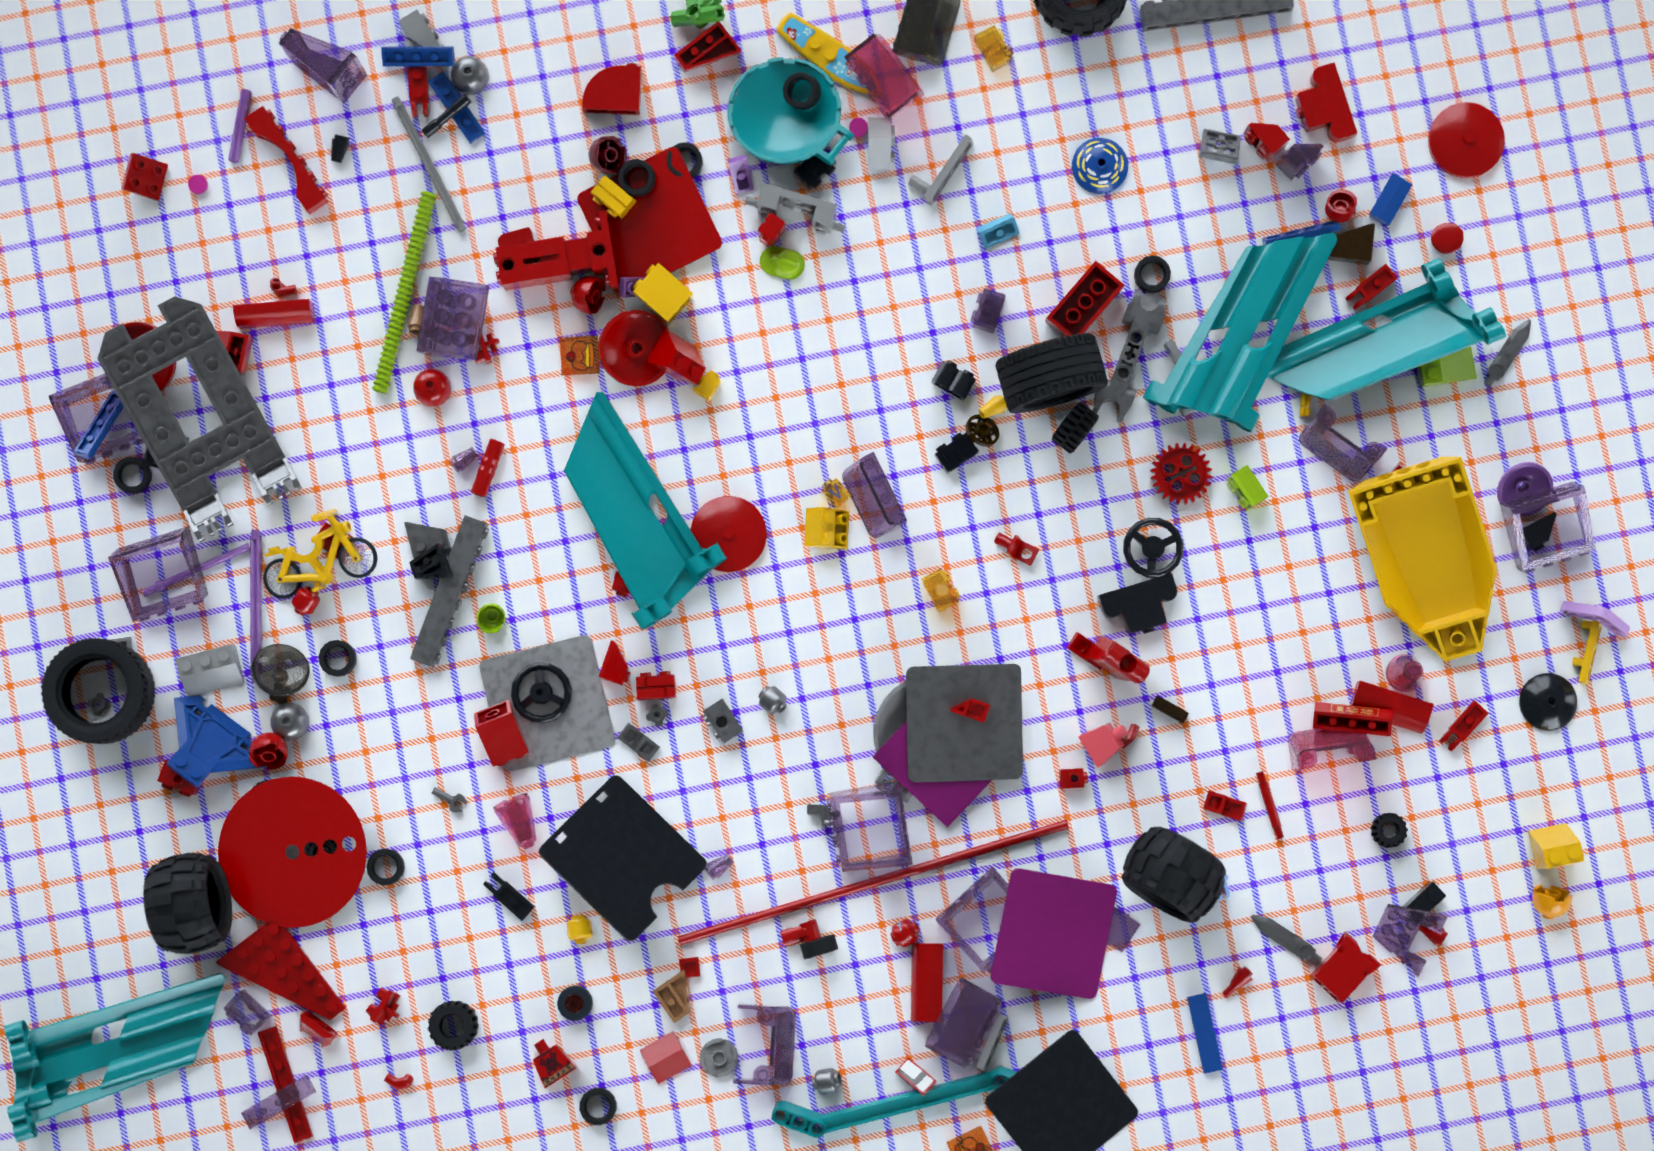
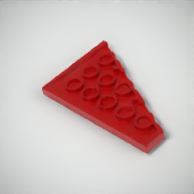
M266 923L216 961L218 966L329 1020H332L347 1008L286 927H279L274 923Z

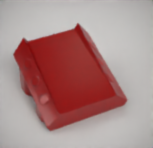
M306 1011L300 1014V1031L306 1032L321 1044V1048L331 1045L338 1033L311 1012Z

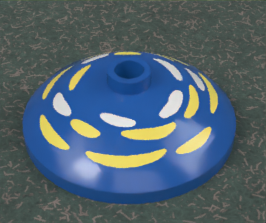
M1093 138L1078 147L1073 156L1071 167L1074 179L1080 187L1090 193L1107 194L1121 186L1127 176L1129 165L1127 155L1119 144L1107 138ZM1102 160L1105 164L1100 166L1098 161Z

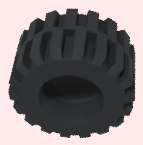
M1082 402L1077 403L1052 435V441L1069 454L1073 453L1096 424L1099 415Z
M454 1000L437 1006L430 1014L431 1017L428 1019L429 1027H427L430 1032V1038L435 1041L434 1044L439 1045L442 1049L453 1051L462 1049L471 1043L477 1035V1028H479L477 1023L478 1017L475 1015L474 1009H471L467 1003L464 1004L462 1001ZM449 1014L459 1015L464 1022V1030L457 1037L448 1036L442 1028L443 1019Z

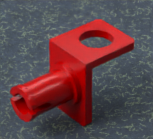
M999 532L994 540L995 544L1006 548L1011 557L1029 566L1032 565L1039 552L1038 548L1022 541L1018 535H1015L1012 539ZM1024 549L1032 551L1030 558L1024 559L1022 557Z

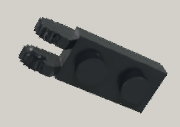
M493 872L491 874L492 878L502 886L496 890L487 881L483 885L494 894L493 896L523 921L535 906L511 884Z

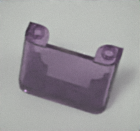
M1323 404L1301 431L1299 442L1303 447L1347 479L1355 482L1359 481L1383 456L1387 448L1378 442L1368 443L1363 450L1331 428L1336 420V414L1333 409Z

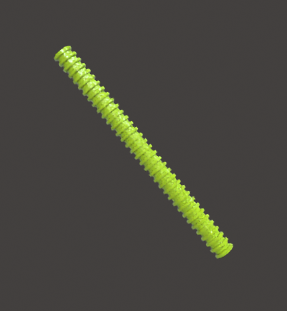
M428 191L420 193L422 197H419L420 203L417 205L419 209H416V220L413 221L415 225L412 226L413 231L410 233L412 237H409L410 243L407 245L409 249H406V260L403 261L405 265L402 266L403 271L400 273L402 277H399L400 283L397 285L399 289H396L398 293L395 294L396 300L393 301L395 305L392 306L393 311L390 313L392 317H389L390 323L387 325L389 329H386V340L383 341V352L380 353L382 356L379 357L380 363L377 365L379 368L376 369V380L373 381V391L383 394L389 391L387 387H390L388 383L391 382L390 376L393 375L391 371L394 370L393 364L396 363L394 359H397L396 353L399 351L397 347H400V336L403 335L401 331L404 330L403 324L406 323L404 319L407 318L406 313L409 311L407 307H410V296L413 295L411 291L414 290L413 284L416 283L414 279H417L416 273L419 271L417 267H420V256L423 255L421 251L424 250L423 245L426 243L424 239H427L426 233L429 231L427 227H430V216L433 215L431 211L434 210L433 205L436 203L434 199H437L436 194Z

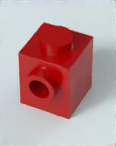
M616 571L612 590L616 591L615 595L627 597V594H630L620 573Z

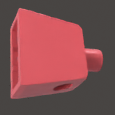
M1107 723L1084 732L1078 738L1098 768L1124 746L1121 738L1128 735V731L1124 725L1114 729L1111 723Z

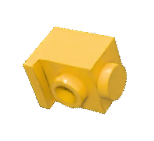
M710 370L705 376L702 375L697 384L699 387L694 386L693 392L710 402L721 384V380L718 379L720 376Z

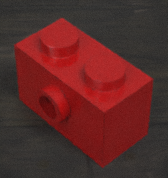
M165 759L157 779L158 782L162 783L161 787L168 790L173 788L179 789V794L190 797L191 794L197 795L200 786L195 788L166 765L169 760Z

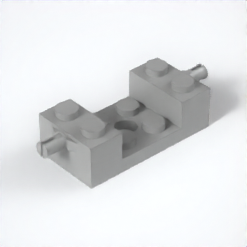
M763 183L758 200L746 197L745 204L756 207L762 217L766 218L769 213L777 216L781 203L787 209L793 210L798 208L801 209L802 213L808 215L814 213L812 228L819 234L826 235V233H831V230L844 233L846 225L834 221L837 213V204Z

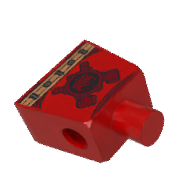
M544 1039L534 1044L540 1055L533 1059V1063L545 1089L577 1068V1065L558 1044L549 1048Z

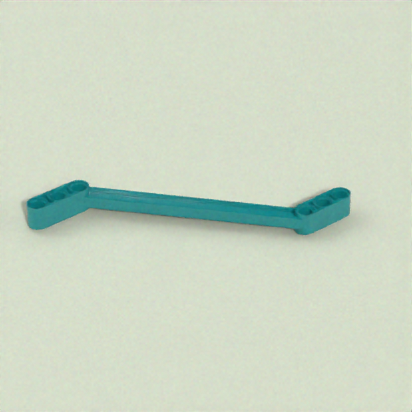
M998 1066L992 1071L934 1085L924 1097L915 1090L826 1114L780 1100L774 1105L771 1117L776 1124L819 1138L833 1131L995 1090L1017 1073V1071ZM1001 1076L1004 1080H998L996 1077ZM778 1111H784L785 1114H780ZM796 1117L803 1118V1121L797 1120ZM814 1124H820L822 1127H816Z

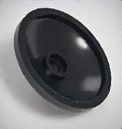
M1542 673L1532 677L1524 684L1519 695V707L1524 719L1533 727L1545 731L1557 730L1567 725L1574 717L1577 709V695L1570 682L1562 676L1553 673ZM1549 698L1554 699L1553 705L1549 704Z

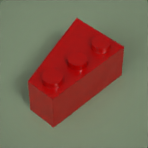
M719 21L674 54L673 59L685 73L741 54L742 50Z

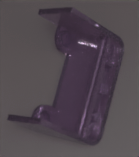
M738 1003L737 1009L757 1010L758 1022L763 1026H772L769 1066H758L754 1070L753 1078L734 1077L733 1084L785 1085L789 1083L793 1076L795 1010L790 1006Z

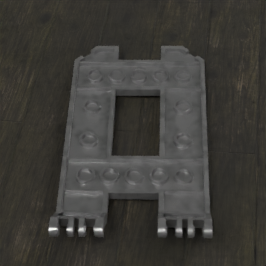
M174 296L157 305L166 323L134 340L129 336L123 323L106 331L97 360L200 543L204 541L205 537L198 527L205 524L211 537L215 535L209 521H212L218 533L222 531V528L215 518L222 515L227 527L234 525L208 476L243 459L268 506L274 503L271 496L267 493L268 490L274 488L277 498L281 500L283 496L277 485H281L286 496H289L291 493L284 484L285 481L291 479L297 491L302 489V486L202 304ZM185 357L223 425L190 442L152 377V374Z

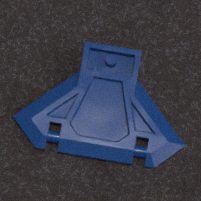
M200 695L174 698L179 750L167 762L166 766L195 788H198L210 773L258 768L249 760V749L252 741L248 737L251 733L211 704L208 708L202 704L205 699ZM196 710H198L200 713H202V715H201V716H198V715L195 713ZM245 745L248 749L245 751L241 746Z

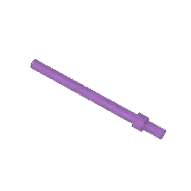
M246 543L168 579L156 581L154 585L143 589L142 593L146 597L157 591L167 590V587L249 551L250 546Z

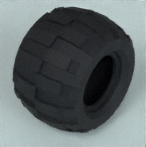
M1033 0L1037 12L1041 13L1044 18L1043 20L1051 28L1056 27L1061 30V34L1067 36L1077 34L1081 37L1092 36L1095 32H1103L1120 17L1127 0H1099L1097 6L1090 10L1072 9L1064 5L1060 0Z
M1156 826L1149 828L1147 833L1144 832L1134 842L1126 856L1123 866L1124 873L1121 877L1125 886L1144 901L1170 916L1184 922L1193 923L1198 922L1200 917L1205 916L1214 907L1222 893L1226 869L1217 857L1200 845L1172 830Z
M184 853L170 856L151 866L144 880L143 902L147 925L155 943L163 951H170L176 954H192L206 951L225 941L232 925V901L228 881L220 863L211 855Z

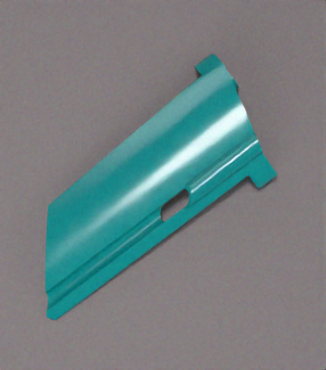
M1437 258L1421 265L1426 284L1283 345L1267 377L1301 393L1330 401L1484 341L1487 345L1505 338L1506 332L1501 322L1497 320L1492 307L1476 313L1459 296V292L1454 286L1450 274L1446 272L1442 260ZM1380 315L1392 320V322L1376 329H1371L1362 324Z
M596 392L564 472L637 604L639 610L631 614L640 629L644 630L671 614V609L709 571L724 562L727 557L717 542L707 549L701 548L605 393ZM653 494L657 496L667 512V519L663 525L660 524L649 505L650 497Z

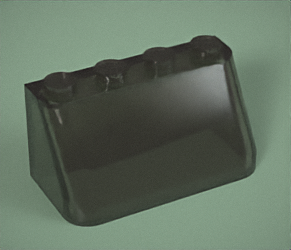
M907 0L901 22L898 26L897 36L893 43L892 52L898 56L926 64L942 65L959 11L960 0Z

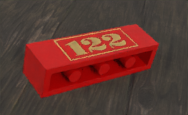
M1315 702L1313 729L1391 737L1393 710Z

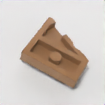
M682 970L652 991L673 1023H676L691 1012L685 970Z

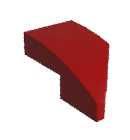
M972 698L950 708V711L985 723L991 705Z

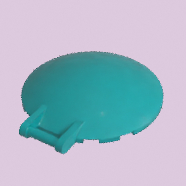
M777 57L768 59L767 62L759 65L756 64L737 80L730 93L727 114L732 134L748 153L763 161L776 164H791L816 156L828 165H832L841 149L854 137L851 131L840 125L841 100L834 82L821 68L806 60ZM794 73H807L817 79L820 84V99L810 109H796L790 106L783 97L784 83ZM800 80L794 85L792 91L794 100L804 102L810 97L812 91L810 83L806 80ZM839 134L842 136L829 154L826 153L824 149L834 136Z

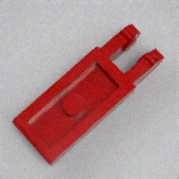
M407 66L412 118H417L418 115L416 104H423L424 117H429L428 103L430 102L427 66Z
M1385 264L1359 284L1345 299L1349 301L1356 294L1360 293L1363 299L1352 307L1354 310H1357L1398 278L1389 266Z
M1473 700L1448 727L1449 730L1443 734L1439 741L1441 743L1446 742L1453 733L1458 737L1448 747L1450 751H1453L1489 713L1478 702Z

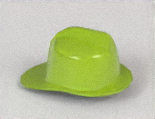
M772 246L765 249L760 256L762 270L771 276L792 280L798 278L805 269L803 257L799 252L792 249Z

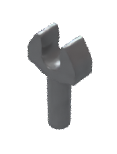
M434 787L431 793L448 802L450 805L449 810L452 812L463 811L456 807V801L460 800L463 803H467L466 798L460 793L456 796H451Z

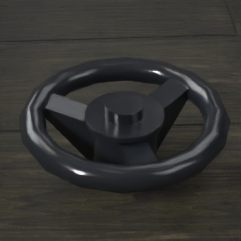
M1148 517L1137 521L1127 531L1123 540V554L1127 564L1136 573L1144 577L1157 578L1170 574L1179 566L1183 557L1184 542L1180 532L1172 523L1161 518ZM1148 525H1159L1167 529L1172 535L1164 539L1157 536L1146 538L1138 531ZM1132 539L1142 546V553L1147 558V569L1139 566L1133 559L1131 554ZM1176 542V554L1172 562L1165 568L1155 570L1156 559L1163 555L1165 547Z
M537 662L527 665L517 673L512 683L511 699L514 708L523 718L531 722L547 723L554 721L565 713L571 702L572 688L569 678L560 668L551 663ZM543 670L552 672L561 680L564 688V698L553 694L550 684L544 682ZM535 671V683L530 689V695L520 702L518 696L519 686L525 676ZM551 701L560 705L553 713L544 716L534 715L526 711V708L534 702L546 704Z

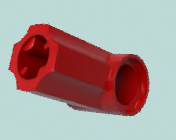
M816 919L780 931L785 947L821 938Z

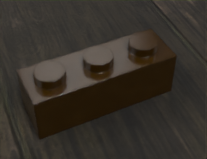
M1158 695L1151 704V707L1181 724L1184 723L1189 714Z

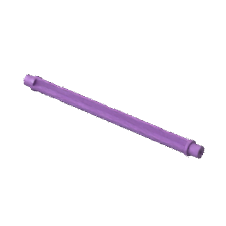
M257 529L251 530L250 675H252V683H260V675H262L260 530Z

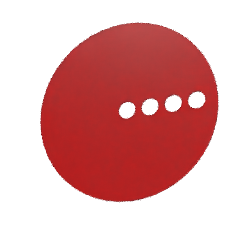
M291 776L271 779L246 792L228 813L223 823L218 843V860L226 875L230 894L235 901L255 918L268 924L274 923L279 927L287 928L311 926L339 912L357 891L363 878L367 859L364 830L352 806L331 787L304 777ZM352 837L355 840L356 846L352 851H346L342 847L344 838ZM329 839L334 840L337 844V849L332 854L326 853L323 849L324 842ZM309 842H313L318 846L317 854L312 857L306 855L304 851L305 845ZM289 845L298 847L299 855L296 859H289L286 856L285 851Z

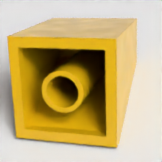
M658 263L656 266L651 265L646 271L647 276L635 283L633 294L669 326L693 299V293Z
M1566 823L1528 831L1536 869H1549L1585 861L1581 842Z

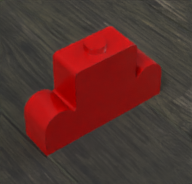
M1335 62L1316 68L1310 77V83L1314 88L1299 92L1295 98L1298 119L1302 120L1306 132L1328 126L1327 136L1332 142L1337 143L1355 138L1358 132Z

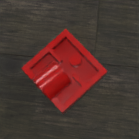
M130 153L121 190L159 201L168 164L136 153Z

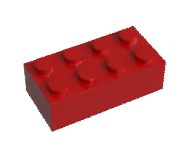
M1095 261L1046 317L1045 322L1062 337L1085 333L1122 291L1125 285Z

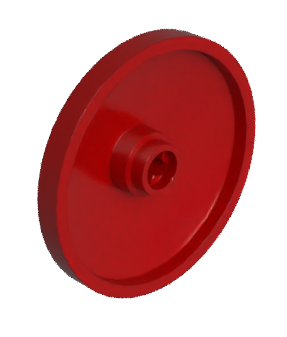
M1471 102L1456 103L1444 109L1434 119L1428 133V148L1434 162L1444 172L1459 178H1474L1488 172L1499 161L1505 145L1504 130L1496 115L1486 107Z
M643 310L625 311L610 319L604 326L598 341L599 359L607 374L621 384L634 387L646 386L660 379L665 372L648 363L647 360L664 328L669 330L667 325L656 315Z
M735 496L717 497L705 503L694 516L690 529L702 549H707L716 544V542L719 544L727 559L713 570L725 573L738 572L751 566L762 554L767 540L765 521L759 510L749 501Z

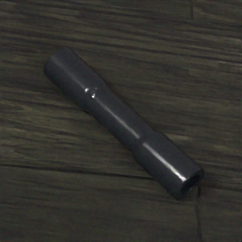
M463 94L436 119H433L421 131L427 138H430L452 117L471 104V100L466 94Z

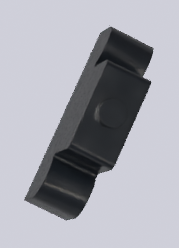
M1171 573L1100 594L1097 598L1101 612L1106 618L1114 619L1122 612L1129 634L1143 631V634L1155 631L1154 627L1161 626L1167 622L1161 601H1172L1177 595V587Z

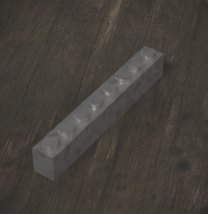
M1162 0V2L1157 3L1155 1H1146L1140 6L1139 12L1142 32L1291 12L1294 8L1293 0Z
M464 515L448 557V563L453 576L440 578L412 651L411 660L433 668L435 664H439L442 656L440 650L442 646H446L449 637L446 634L448 629H452L455 623L454 613L459 611L462 600H460L461 595L466 593L469 586L467 579L469 574L473 575L476 567V564H474L475 558L480 556L483 549L480 546L482 540L486 539L490 529L487 528V523Z

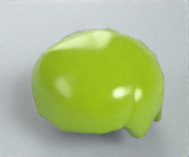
M495 603L483 605L476 616L477 626L482 632L488 634L499 632L506 620L505 611L500 605Z

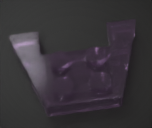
M1388 904L1372 937L1390 953L1393 952L1401 959V963L1408 965L1413 970V974L1419 977L1427 960L1409 951L1421 925L1440 934L1448 916Z

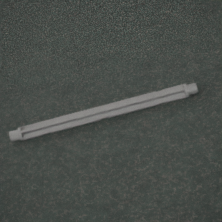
M399 96L391 99L394 105L393 108L396 110L448 211L454 227L457 228L459 233L466 230L464 220L461 218L408 115L404 103L401 102Z

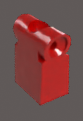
M1104 636L1100 637L1087 657L1116 679L1132 681L1135 684L1142 683L1150 673V666L1116 641Z
M1345 931L1335 949L1309 976L1336 1002L1343 1003L1367 975L1382 965L1372 955L1363 953L1357 941Z

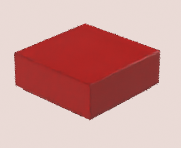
M699 957L679 959L680 971L685 970L686 978L701 976Z

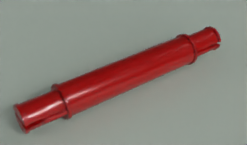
M1264 771L1257 772L1258 785L1272 829H1274L1277 839L1284 838L1281 829L1282 825L1268 781L1266 782Z

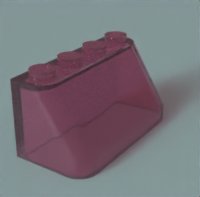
M873 33L844 56L847 60L845 62L847 67L851 71L854 70L856 72L858 82L863 87H867L869 97L874 102H878L881 106L879 110L885 117L892 118L925 95L919 84L881 34Z

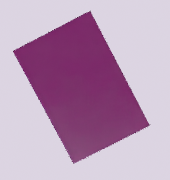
M907 720L872 756L947 828L992 781L912 782L908 778Z

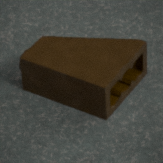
M1371 223L1337 234L1338 240L1328 260L1368 265L1372 260L1375 224Z

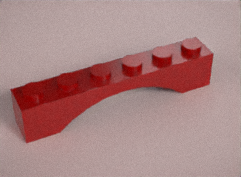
M261 106L246 116L244 119L257 138L276 145L290 159L296 175V196L308 214H312L327 204L328 201L325 197L328 194L322 186L318 188L315 183L318 179L312 171L308 172L304 166L307 163L301 155H296L294 151L297 148L293 142L285 139L284 135L286 132L280 124L278 126L273 120L276 117L270 109L266 110L264 106Z

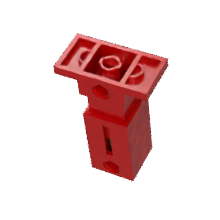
M598 211L599 217H596V223L599 230L586 232L587 237L565 240L564 236L495 247L496 253H493V258L497 268L499 267V272H496L497 282L507 291L573 280L572 275L593 272L595 276L605 275L608 288L611 287L613 292H618L619 278L607 211ZM600 250H603V251H604V253H603L602 255H600V256H597V255H596V253H597L598 251H600ZM509 265H514L511 270H506Z

